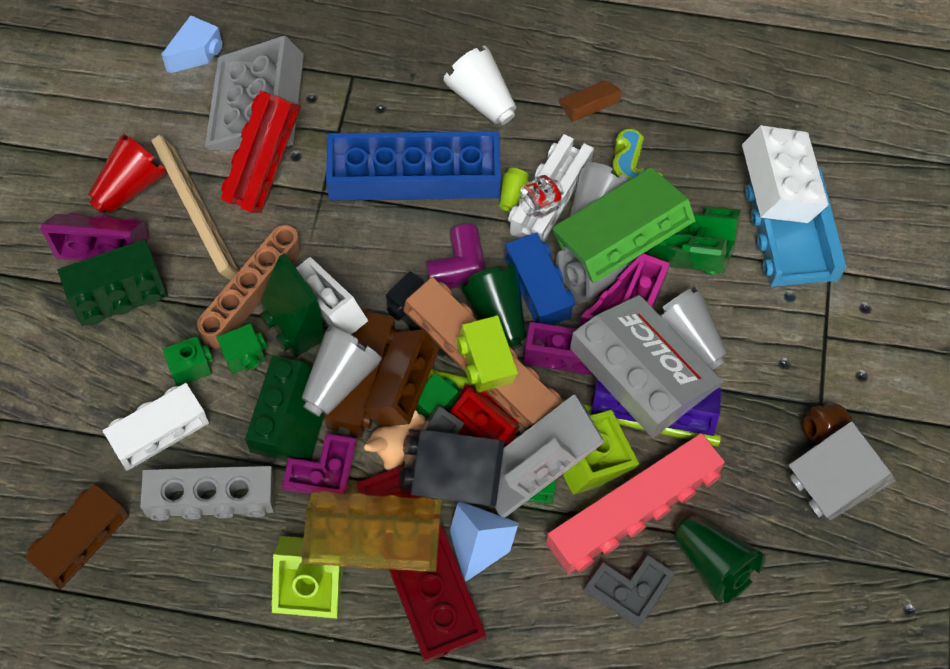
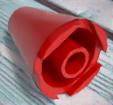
M123 133L90 189L88 195L92 199L88 203L101 214L105 210L111 214L164 177L167 170L162 164L157 166L153 163L154 157L131 137L127 138L126 134Z

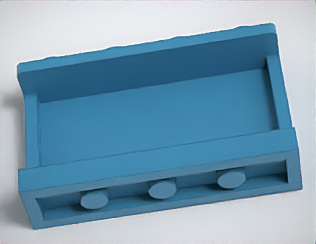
M818 167L828 206L809 223L761 218L752 182L750 181V184L746 185V199L752 204V225L757 226L758 230L757 247L759 251H763L764 256L763 273L769 277L771 287L839 281L847 267L821 167Z

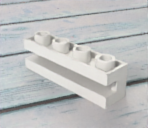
M563 134L558 143L554 142L548 152L547 162L539 165L534 177L536 178L534 183L539 186L536 189L538 192L540 189L543 192L545 189L548 190V193H545L546 199L544 201L546 202L547 200L550 206L548 207L547 205L546 209L536 203L537 199L540 198V194L534 190V186H530L529 190L524 189L521 197L522 202L519 207L515 205L512 208L508 217V221L511 222V235L520 239L538 233L542 242L546 240L552 227L577 188L580 170L587 162H592L593 147L583 144L579 150L573 147L574 139ZM546 175L555 182L561 193L560 201H553L557 193H553L555 186L551 188L553 183H549L550 180H544L546 178L540 179L539 176Z

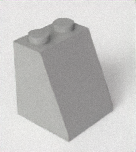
M852 421L789 464V467L794 472L789 476L799 491L806 489L812 499L808 503L817 516L825 515L829 520L834 519L896 481L892 473Z

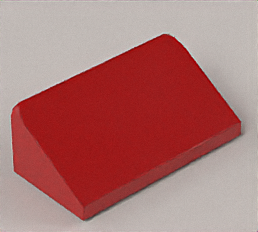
M468 387L450 410L456 418L465 423L464 425L480 438L501 440L506 443L520 428L512 418L482 392L477 393L476 387Z

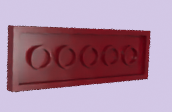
M403 465L357 482L356 487L423 661L427 663L486 639L487 635L431 498L400 493L399 473L401 468L404 467Z

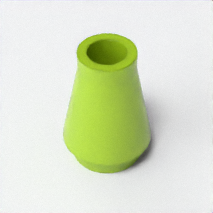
M508 168L507 172L503 174L501 196L498 205L501 210L511 212L512 208L515 205L517 206L525 185L530 183L528 181V173L518 168Z

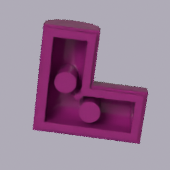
M473 224L458 225L450 231L449 237L453 257L426 261L428 280L433 277L438 283L443 282L449 289L458 288L462 282L466 285L469 284L468 277L486 269L478 228Z
M326 434L320 462L288 458L282 490L345 500L357 438Z

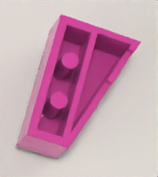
M641 254L618 277L617 282L600 296V299L590 310L587 309L583 313L580 327L596 315L638 295L654 308L665 282L670 263Z

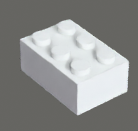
M761 125L742 144L761 218L809 223L828 206L808 132Z

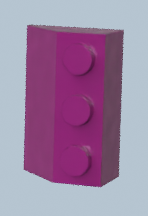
M69 213L67 215L55 214L42 223L40 228L55 258L82 261L146 239L148 242L149 238L143 221L134 218H126L124 220L111 219L102 215L88 217L76 213Z

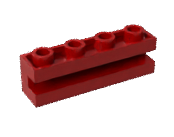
M260 90L259 95L252 102L250 120L242 129L241 137L243 139L239 149L233 154L231 160L233 166L229 176L225 178L221 190L223 193L220 200L229 204H237L241 206V209L250 213H262L301 105Z

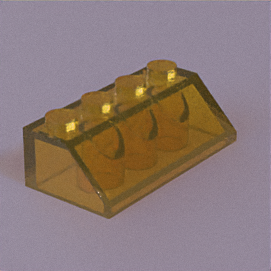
M328 491L320 493L311 492L306 510L302 564L436 572L441 531L442 500H434L427 497L401 498L394 495L384 497L367 496L361 493L351 495L334 494Z

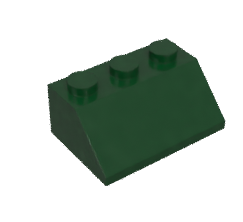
M272 355L245 437L250 453L288 461V458L312 460L325 414L322 412L318 417L303 407L306 402L301 397L312 370L311 366L302 361Z

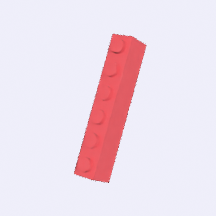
M701 433L549 532L546 545L567 574L574 570L581 572L588 568L594 562L593 558L601 552L607 555L620 545L619 540L629 535L632 538L643 531L646 527L645 523L652 518H655L657 521L666 516L671 511L670 506L680 501L683 504L690 500L697 493L695 490L703 484L709 487L718 481L722 476L720 472L725 462Z

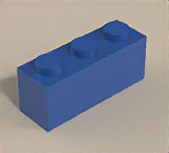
M534 233L506 243L504 259L507 264H515L517 266L521 295L534 322L554 325L571 319L573 306H575L574 296L570 289H565L562 283V272L558 265H553L550 259L551 251L547 242H542L538 233Z

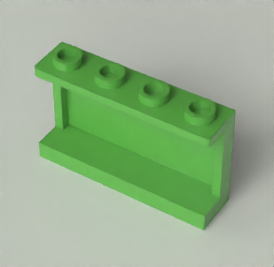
M650 167L553 226L552 230L560 248L563 250V247H566L583 264L588 278L593 283H596L695 222L689 199Z

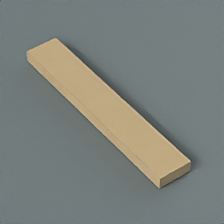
M158 135L151 141L218 272L231 281L239 269L175 146L163 136Z

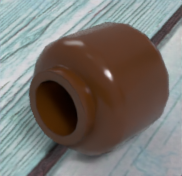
M831 403L815 406L809 410L804 419V432L809 439L818 445L850 423L852 418L840 404Z

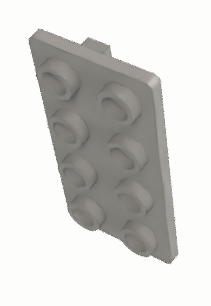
M572 395L504 448L497 503L495 506L501 517H507L604 443L603 437L576 395Z

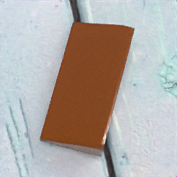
M605 80L559 100V103L571 122H574L619 103L621 90L608 80Z

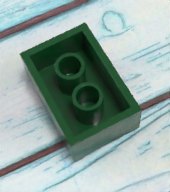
M146 239L57 269L66 298L82 327L98 324L108 317L123 315L134 308L145 304H155L160 299L168 297Z

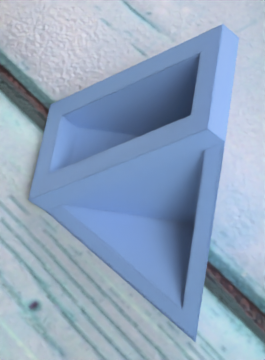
M459 501L452 520L450 533L460 572L464 581L467 582L511 551L519 523Z

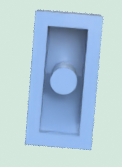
M190 16L161 54L166 71L173 73L209 64L212 58L218 55L222 49L223 42L219 27Z

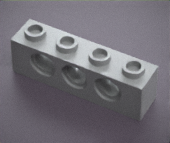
M271 466L143 470L140 507L146 517L157 521L167 520L169 516H182L190 520L199 519L201 515H214L217 518H231L234 514L263 517L266 513H274L275 475ZM240 489L248 490V493L242 498L233 497L234 493ZM208 490L216 491L215 495L210 499L201 498ZM174 492H184L180 499L169 500Z

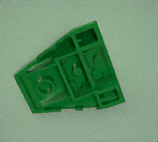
M703 207V212H693L695 222L644 252L651 257L670 263L669 267L703 270L705 274L710 275L724 273L734 253L741 210Z

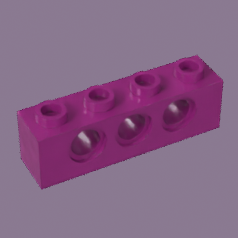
M534 322L529 323L524 365L594 376L570 349L573 332L577 329Z

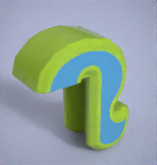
M632 128L624 129L617 136L611 174L618 178L622 173L631 180L647 170L636 168L644 136L638 130Z

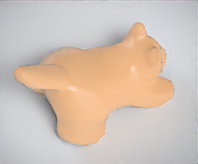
M415 410L410 424L379 427L368 438L364 449L372 453L377 452L383 459L384 468L387 471L403 466L405 464L403 458L406 455L403 452L404 439L409 435V429L421 430L427 421V417L417 413Z

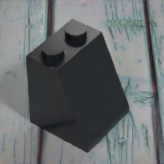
M409 429V435L405 437L403 443V452L406 454L404 467L401 468L399 473L400 493L496 506L505 441Z

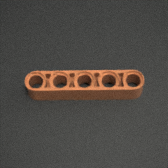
M281 225L275 228L199 317L197 327L203 343L209 348H220L216 337L239 328L259 305L278 257L285 253L292 264L298 258L301 248L295 228L289 225ZM284 242H291L288 245H281ZM267 263H274V264H272L271 266H268V267H267V266H263V265H265V264H267ZM249 284H255L252 288H245ZM230 306H237L233 310H226ZM211 328H219L216 332L208 333V330Z

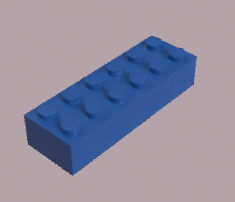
M499 131L328 133L326 184L329 200L500 198Z

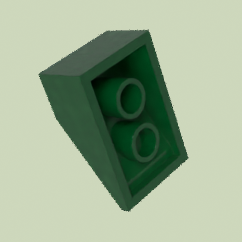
M283 253L278 257L260 300L263 309L260 316L268 329L273 327L278 333L276 339L284 351L289 349L296 358L322 342L324 328L318 298L287 255Z

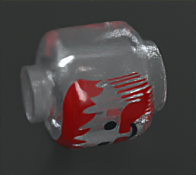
M541 175L522 186L521 196L518 199L521 208L529 217L534 216L540 219L561 207V195H563L564 191L556 179L552 180L546 175Z

